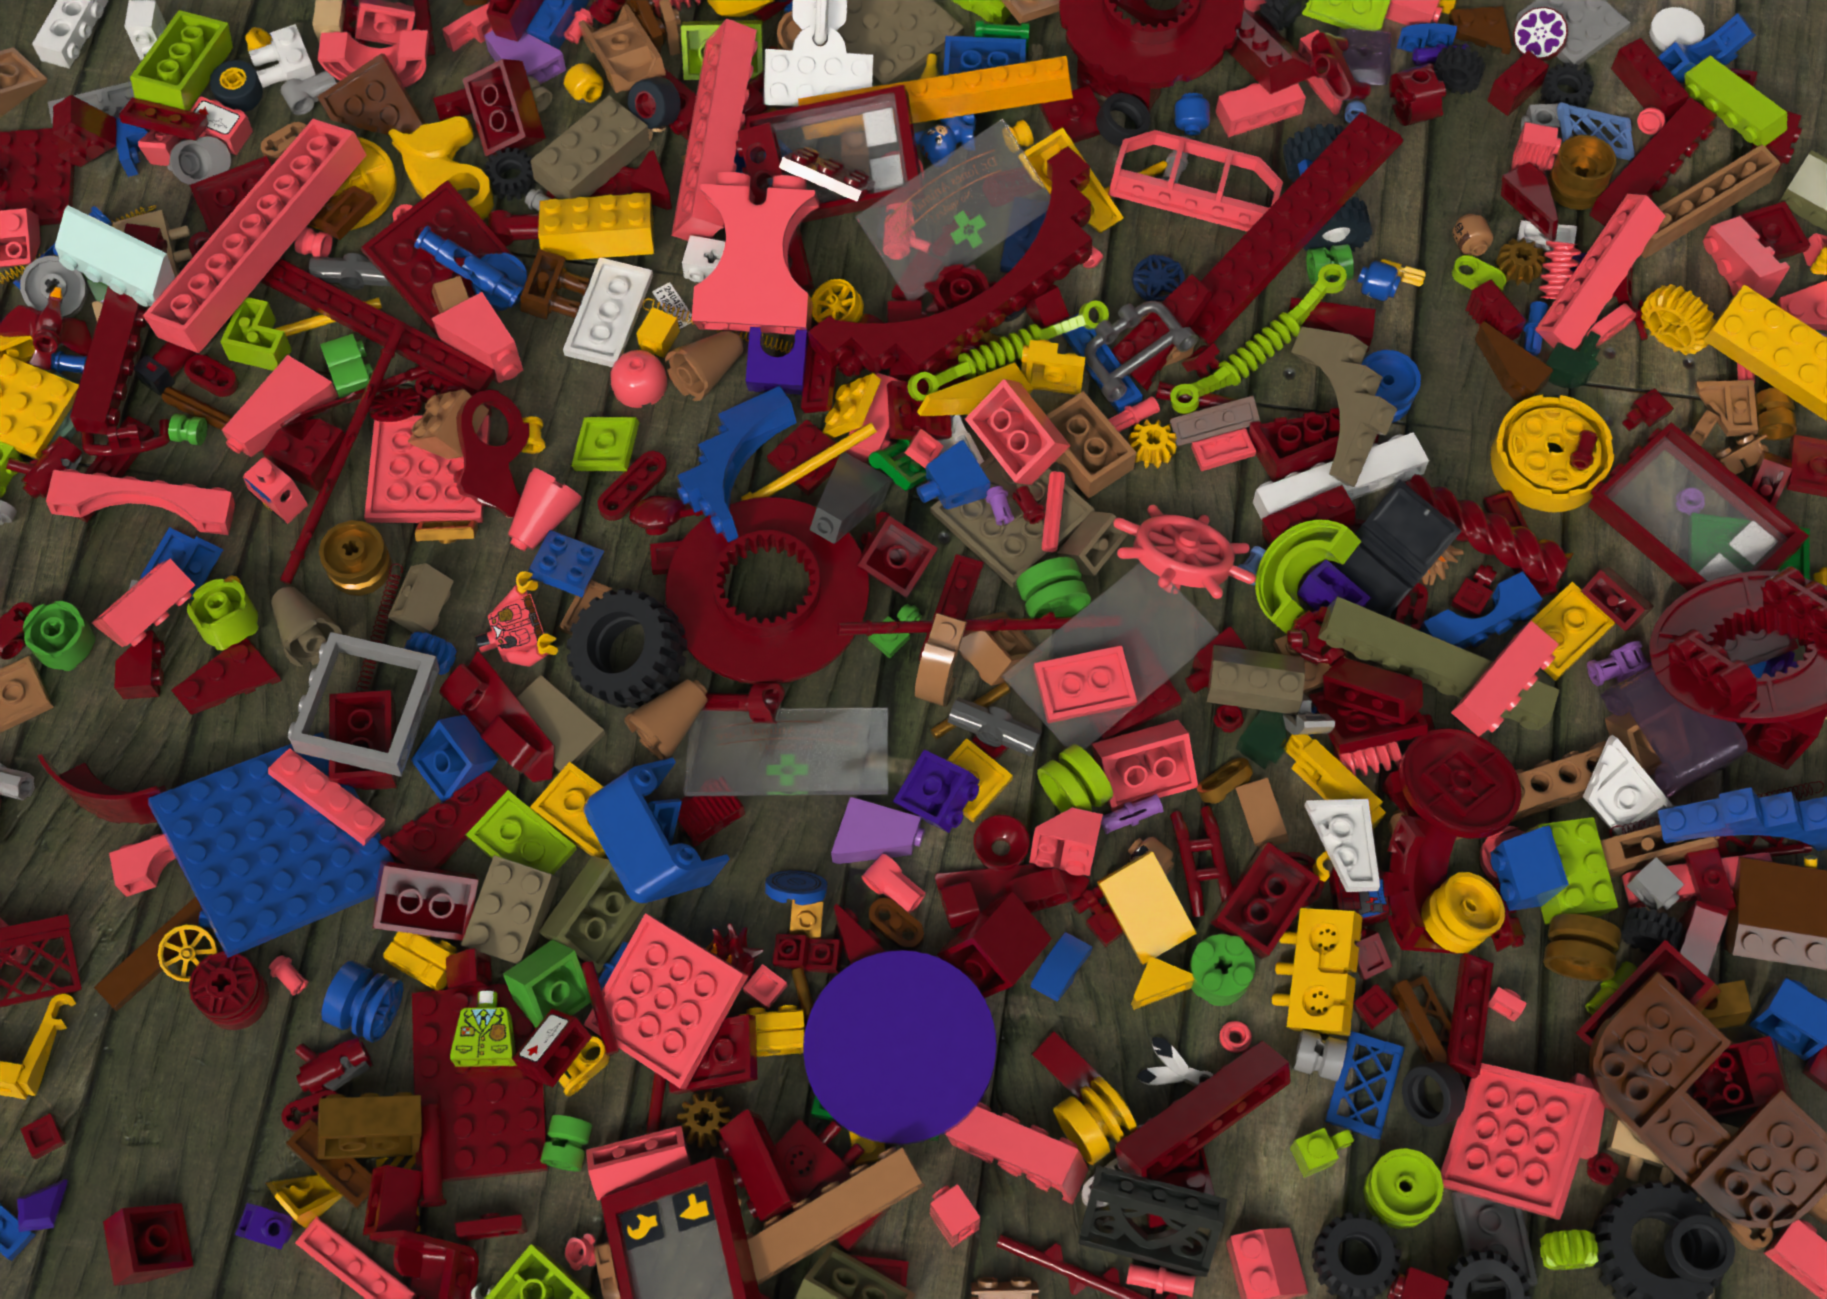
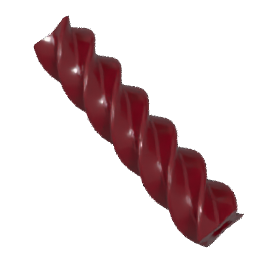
M1414 474L1410 481L1406 482L1411 489L1462 530L1455 540L1469 542L1478 552L1495 555L1504 565L1511 568H1522L1530 578L1541 582H1549L1553 588L1561 580L1574 553H1564L1563 549L1552 540H1537L1534 533L1526 527L1510 526L1508 521L1500 514L1483 513L1481 507L1474 501L1467 499L1457 500L1452 491L1445 487H1431L1428 481L1419 474Z

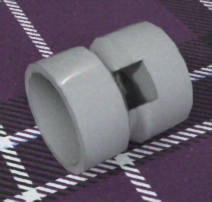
M1302 1029L1292 1069L1306 1074L1318 1071L1319 1077L1337 1082L1344 1063L1347 1041L1330 1036L1323 1040L1319 1033Z

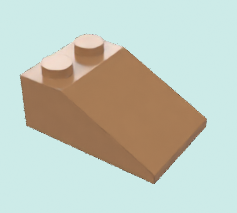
M14 47L0 51V118L47 83V78Z

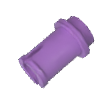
M1002 486L990 488L986 492V502L991 505L996 524L1002 525V520L1004 525L1012 522L1014 515H1012L1006 498L1008 491L1004 490Z

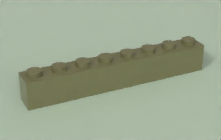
M1338 596L1328 606L1318 635L1319 639L1326 641V644L1333 648H1343L1352 652L1359 659L1374 661L1381 664L1388 671H1398L1436 687L1443 694L1455 695L1459 698H1463L1493 662ZM1537 680L1527 691L1522 689L1519 692L1518 696L1521 697L1519 703L1510 712L1505 709L1501 717L1517 721L1526 729L1540 730L1551 721L1559 689Z

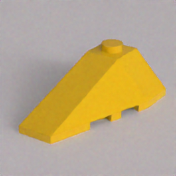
M1063 127L1017 156L1031 179L1049 194H1051L1052 182L1047 178V160L1067 146L1084 160ZM1090 169L1089 184L1081 193L1091 201V219L1088 221V224L1101 234L1123 220L1124 217Z

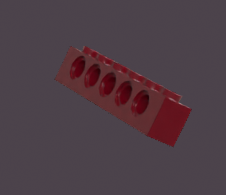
M770 122L738 131L740 140L736 141L739 156L744 157L746 167L742 168L743 174L751 177L750 184L755 197V205L763 204L767 197V190H761L763 180L766 178L773 179L774 176L786 175V171L779 168L782 155L775 128ZM761 151L766 152L765 160L761 163H755L756 154ZM798 225L790 241L788 258L793 260L792 267L790 268L792 278L806 291L813 289L814 284Z

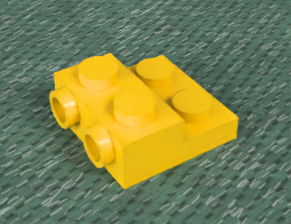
M1044 339L1038 341L1030 340L1029 346H1023L1021 372L1033 389L1074 395L1081 393L1086 357L1078 356L1074 353L1059 354V343H1052Z

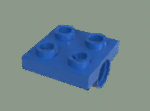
M550 530L528 572L533 573L530 578L583 598L603 558L604 550Z

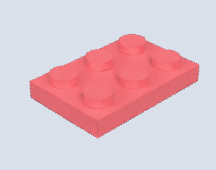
M1122 645L1037 662L1033 665L1048 723L1135 706L1137 703Z

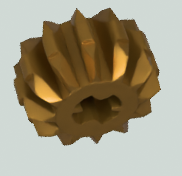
M1524 237L1520 242L1512 238L1508 244H1504L1497 256L1496 265L1506 275V282L1512 279L1515 280L1517 286L1522 281L1529 285L1533 279H1537L1542 273V264L1545 263V258L1542 256L1543 248H1535V241L1530 244L1526 243Z
M710 1092L705 1093L704 1101H700L699 1096L694 1094L692 1098L695 1104L691 1105L688 1102H683L682 1107L687 1113L677 1115L678 1121L684 1123L682 1124L683 1133L688 1134L686 1142L692 1144L698 1138L697 1142L700 1149L705 1147L706 1140H710L712 1147H716L717 1141L715 1137L718 1135L723 1139L719 1130L731 1121V1119L725 1118L731 1113L730 1107H722L724 1101L720 1096L712 1102ZM708 1114L711 1121H707L705 1126H701L699 1120H703L704 1115Z

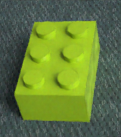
M1594 817L1538 824L1525 832L1550 826L1569 883L1566 888L1545 905L1541 906L1545 924H1550V920L1554 916L1561 914L1600 917L1618 908Z

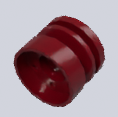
M224 951L212 954L201 961L191 974L189 983L191 1000L199 1011L213 1024L222 1029L236 1031L247 1028L258 1021L267 1009L270 997L267 982L249 960L239 954L227 958Z

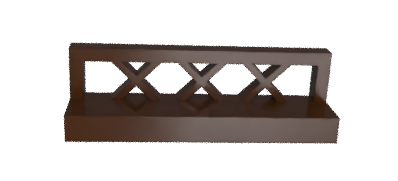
M1426 976L1408 982L1406 979L1396 983L1390 994L1426 1063L1442 1062L1446 1064L1447 1055L1441 1043L1449 1045L1451 1023ZM1420 986L1427 997L1424 1007L1420 1005L1413 992V989ZM1426 1015L1439 1020L1442 1025L1439 1036L1435 1034ZM1444 1033H1446L1448 1039L1443 1037Z

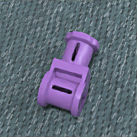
M1633 641L1625 644L1619 649L1613 650L1606 659L1588 661V675L1592 683L1596 686H1601L1604 684V681L1612 678H1617L1618 682L1627 679L1634 680L1650 673L1653 670L1652 664L1647 662L1641 650V642Z

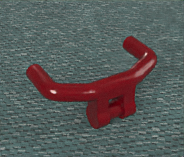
M161 419L158 423L159 436L141 441L137 423L128 424V427H107L110 445L94 444V433L82 432V448L85 453L92 456H117L161 448L170 442L168 434L170 421L168 419ZM130 438V440H123V441H120V440H119V439Z

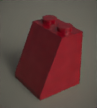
M1012 891L995 899L946 944L937 955L940 959L963 972L978 988L982 996L987 998L1012 987L1052 938L1045 931L1042 924L1025 907L1022 900Z

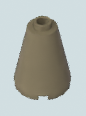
M295 587L281 588L273 595L271 604L286 657L290 663L296 666H303L302 663L311 662L312 665L318 664L320 661L319 650L321 644L327 642L330 632L342 634L339 625Z

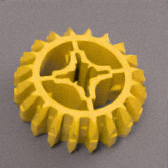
M1672 284L1669 286L1662 285L1650 293L1641 308L1643 313L1641 319L1645 321V328L1651 331V336H1655L1658 339L1657 341L1663 343L1666 347L1672 348L1674 352L1681 351L1684 355L1689 353L1696 354L1707 347L1708 343L1703 341V339L1716 322L1713 319L1714 313L1707 309L1708 304H1704L1700 297L1694 296L1692 290L1687 292L1682 286L1676 288Z

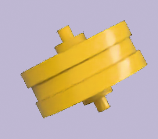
M831 279L820 285L811 297L813 302L812 316L818 323L830 315L835 320L858 323L863 315L864 303L861 295L845 280ZM849 292H852L853 298L845 300ZM822 307L828 308L821 314Z
M186 924L175 927L165 934L159 944L157 956L160 967L168 976L177 981L189 982L191 976H186L189 961L191 960L197 966L200 962L195 957L196 955L215 954L218 952L216 941L209 931L197 925ZM185 929L200 932L191 945H188ZM179 931L183 947L173 945L167 941L173 934ZM205 935L212 949L196 950V945ZM164 947L179 952V955L165 962L163 955ZM182 959L183 966L180 976L172 972L168 966Z

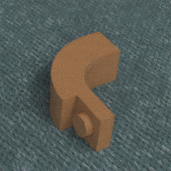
M941 613L936 614L928 642L925 643L915 684L916 698L943 707L948 705L956 679L952 677L954 664L967 625L966 621Z

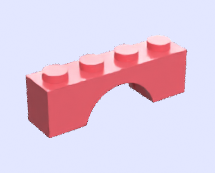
M156 834L150 837L149 840L137 844H126L120 847L119 850L109 853L115 886L126 897L157 887L161 872L168 863L176 858L164 834Z

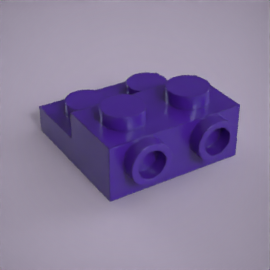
M924 749L893 802L899 807L921 817L929 824L950 833L952 828H956L961 824L963 820L962 811L967 802L973 801L977 797L980 780L970 771Z

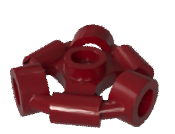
M1320 607L1319 610L1314 612L1308 610L1293 621L1294 626L1291 630L1287 631L1289 650H1295L1305 661L1315 665L1326 663L1329 666H1333L1341 657L1346 655L1345 649L1331 648L1323 656L1321 649L1327 644L1326 641L1318 638L1321 626L1315 622L1317 620L1320 624L1323 623L1328 607ZM1301 630L1306 632L1308 638L1307 647H1302L1303 639Z

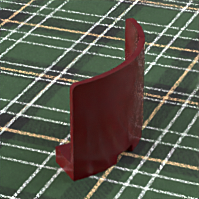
M42 753L37 755L42 766L81 808L96 815L98 818L118 824L125 822L144 825L157 822L148 805V798L168 791L165 785L159 788L153 786L139 792L121 791L99 781L86 763L60 774Z
M1402 815L1395 827L1388 847V851L1392 852L1390 871L1384 872V896L1390 898L1392 915L1388 916L1393 935L1401 950L1459 954L1446 950L1437 944L1426 931V926L1422 920V905L1426 897L1440 888L1447 880L1449 859L1457 836L1440 831L1421 817Z

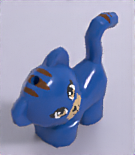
M974 114L939 119L943 125H936L928 128L926 131L915 133L916 144L919 145L922 154L931 161L935 168L943 167L947 164L948 159L956 151L957 143H961L966 151H975L974 131L976 130V118Z

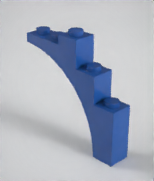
M780 386L719 413L721 426L718 427V431L720 434L698 444L701 456L698 457L700 465L677 475L681 487L677 488V492L683 504L689 503L695 513L702 510L706 517L710 515V522L717 534L722 533L727 542L738 538L729 509L731 490L738 473L762 444L777 433L797 423L792 403Z
M1750 787L1719 794L1720 798L1658 810L1665 843L1715 836L1765 835L1798 840L1811 845L1817 851L1827 850V796L1801 802L1797 801L1792 792L1759 798Z

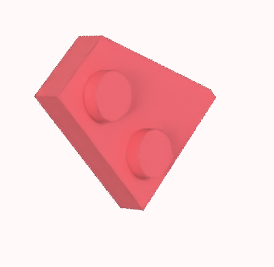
M1827 281L1783 296L1778 300V307L1812 329L1827 331Z

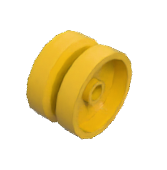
M1458 872L1447 879L1440 888L1426 897L1422 905V920L1426 926V931L1441 947L1454 953H1468L1501 928L1505 920V908L1496 889L1483 877L1471 872Z

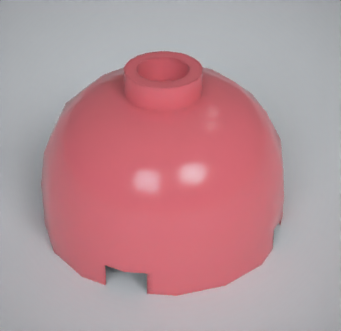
M632 350L622 354L613 364L610 373L611 388L615 397L628 407L642 408V405L657 403L664 396L668 386L666 370L659 358L643 350Z

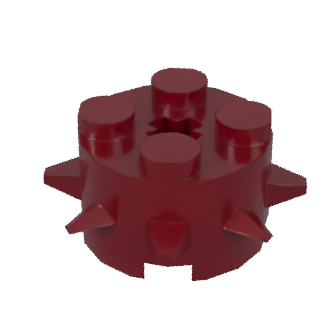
M964 264L944 266L935 282H927L924 285V288L933 295V302L925 310L926 312L934 311L935 314L947 311L973 299L992 287L996 282L988 281L981 270L977 269L976 271V265L973 264L968 268H965Z

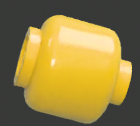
M580 63L574 65L567 71L564 78L566 90L579 103L587 104L594 102L602 94L604 88L603 79L589 64Z

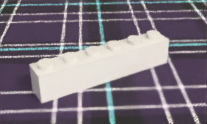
M1414 432L1407 435L1398 434L1389 439L1388 442L1379 445L1373 444L1355 487L1347 486L1329 475L1333 461L1327 464L1321 462L1305 472H1293L1283 480L1274 483L1268 481L1261 484L1256 489L1253 504L1262 520L1266 516L1341 485L1345 488L1350 499L1354 500L1395 485L1400 479L1406 481L1411 479L1414 474L1423 475L1429 459Z

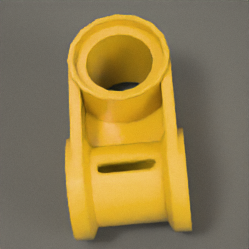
M592 1036L566 1071L572 1078L569 1079L564 1073L558 1080L564 1087V1094L567 1097L581 1090L592 1077L608 1064L610 1055H606L605 1046L599 1038ZM594 1047L600 1048L601 1052L598 1058L591 1061L586 1060V1054L589 1049Z

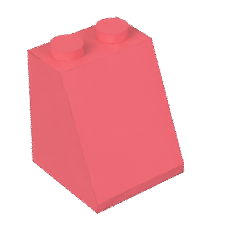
M483 292L432 318L440 342L494 369L496 376L493 381L498 384L505 380L513 379L518 373L524 371L514 339Z

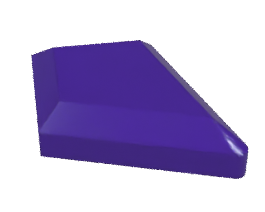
M66 1179L18 1198L19 1232L54 1228L68 1186Z

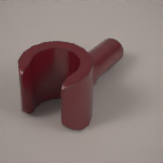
M1643 300L1639 301L1638 309L1632 306V302L1629 303V307L1636 313L1632 321H1635L1641 341L1648 339L1644 321L1641 319Z

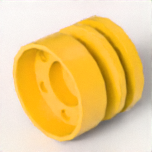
M1099 1076L1091 1081L1092 1089L1088 1086L1081 1088L1080 1092L1085 1103L1084 1105L1075 1097L1069 1096L1053 1108L1055 1118L1062 1131L1069 1140L1078 1145L1077 1149H1079L1083 1159L1090 1165L1096 1164L1110 1154L1111 1150L1106 1137L1110 1138L1115 1144H1118L1124 1135H1130L1138 1129L1126 1102L1107 1081Z

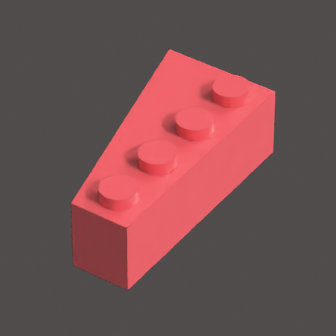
M981 1102L966 1119L945 1134L953 1146L989 1164L996 1159L998 1160L997 1165L1006 1172L1016 1177L1024 1173L1027 1179L1036 1184V1187L1048 1192L1050 1187L1061 1191L1063 1194L1062 1200L1072 1205L1089 1171L1079 1149H1077L1078 1145L1063 1137L1059 1141L1048 1136L1049 1133L1035 1125H1031L1030 1128L1020 1125V1121L1007 1113H1002L1001 1116L991 1112L990 1107Z

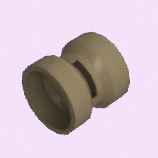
M527 76L538 113H541L550 105L552 93L545 87H540V82L533 76Z

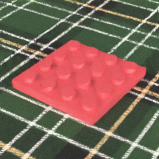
M412 416L397 422L374 420L364 515L366 523H419L420 521L475 520L477 523H483L484 506L477 504L470 497L460 495L456 487L457 483H454V475L464 467V457L446 459L413 446L408 442L412 435L411 429L422 416ZM489 416L485 417L476 433L479 439L489 445L491 424Z
M645 913L602 990L618 1048L677 1087L686 1089L748 975L662 921ZM592 1008L584 1026L601 1036L594 1009Z
M1481 1063L1480 1075L1470 1080L1466 1092L1468 1095L1466 1096L1465 1108L1460 1117H1458L1440 1171L1444 1188L1560 1220L1599 1093L1595 1089Z

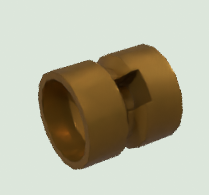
M1768 388L1756 394L1758 436L1766 434L1767 437L1764 439L1772 441L1783 440L1793 436L1797 432L1796 416L1792 412L1795 410L1794 400L1777 388Z

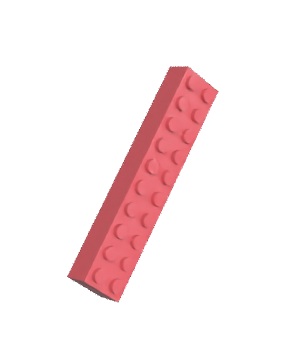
M312 119L144 313L143 317L158 338L197 353L204 349L365 158L366 153L354 131L316 119Z

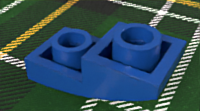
M1425 23L1402 27L1396 49L1413 52L1414 48H1424L1425 46L1436 47L1437 44L1452 45L1457 26Z
M1065 932L1041 965L1031 982V988L1058 1002L1074 982L1075 973L1091 955L1092 946Z

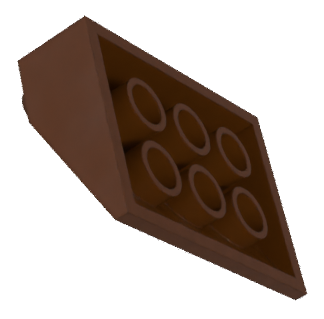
M1739 856L1733 889L1736 908L1729 912L1723 949L1735 956L1827 970V870Z

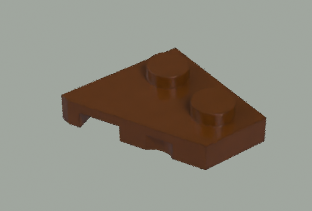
M353 186L343 191L340 195L331 197L309 224L341 240L377 202L373 195Z

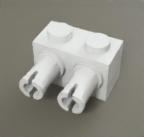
M296 24L270 32L273 39L271 44L248 51L255 68L272 61H279V64L273 67L256 71L263 88L285 80L300 79L304 81L316 75Z

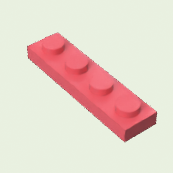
M290 748L268 768V774L364 846L385 825L383 817L335 782H331L328 776Z

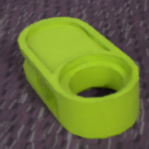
M1470 255L1460 256L1455 261L1452 276L1458 283L1473 290L1491 279L1503 291L1506 284V276L1499 269ZM1467 265L1474 272L1466 275L1459 270V267Z

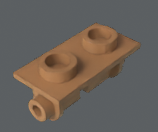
M1753 434L1746 435L1736 441L1738 446L1732 449L1730 446L1725 447L1713 455L1715 459L1736 475L1745 470L1740 461L1741 459L1746 468L1758 462L1763 450L1769 452L1767 446L1760 442L1767 435L1754 437Z
M986 1277L978 1279V1283H971L972 1295H978V1297H971V1299H1038V1295H1032V1293H1039L1037 1281H1031V1278L1014 1277L1011 1279V1282H998L996 1278Z

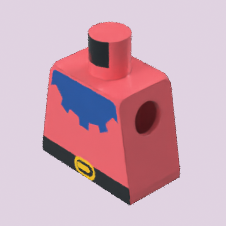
M266 457L261 458L243 476L249 493L286 524L290 523L308 506L294 481ZM283 493L287 499L285 501L280 500Z

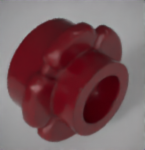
M1222 705L1216 710L1217 714L1214 716V723L1218 728L1221 727L1223 732L1232 733L1236 728L1239 729L1243 725L1244 718L1239 707ZM1226 717H1231V721H1227Z
M1600 1153L1598 1156L1595 1155L1588 1159L1587 1174L1594 1183L1610 1185L1614 1182V1178L1619 1175V1167L1617 1163L1613 1162L1612 1156ZM1600 1166L1605 1167V1172L1600 1170Z

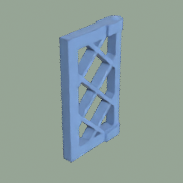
M1563 102L1558 104L1557 114L1558 120H1560L1563 142L1573 137L1572 130L1577 135H1587L1577 125L1582 120L1593 132L1592 136L1595 135L1612 147L1616 158L1630 161L1635 158L1630 118L1568 105ZM1570 114L1577 115L1580 119L1575 122L1570 117ZM1591 119L1599 120L1602 124L1597 127ZM1613 124L1619 125L1620 132ZM1603 126L1615 137L1612 141L1600 130ZM1618 140L1623 148L1615 147L1613 143Z

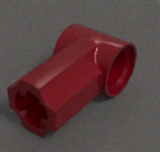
M495 210L488 214V227L505 246L510 245L513 240L539 239V214L511 215L508 211Z

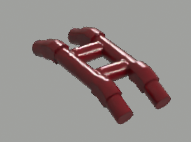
M1205 806L1200 810L1207 838L1189 840L1188 828L1180 811H1175L1170 815L1186 877L1193 917L1205 915L1200 881L1217 879L1222 903L1233 889L1221 843L1219 826L1212 808L1209 806ZM1211 850L1214 867L1196 870L1193 853Z

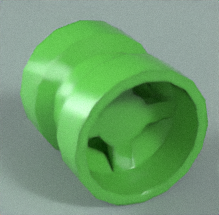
M175 413L169 423V438L171 441L183 442L186 440L190 444L201 446L207 435V421L203 417L194 416L193 418H188L184 414Z

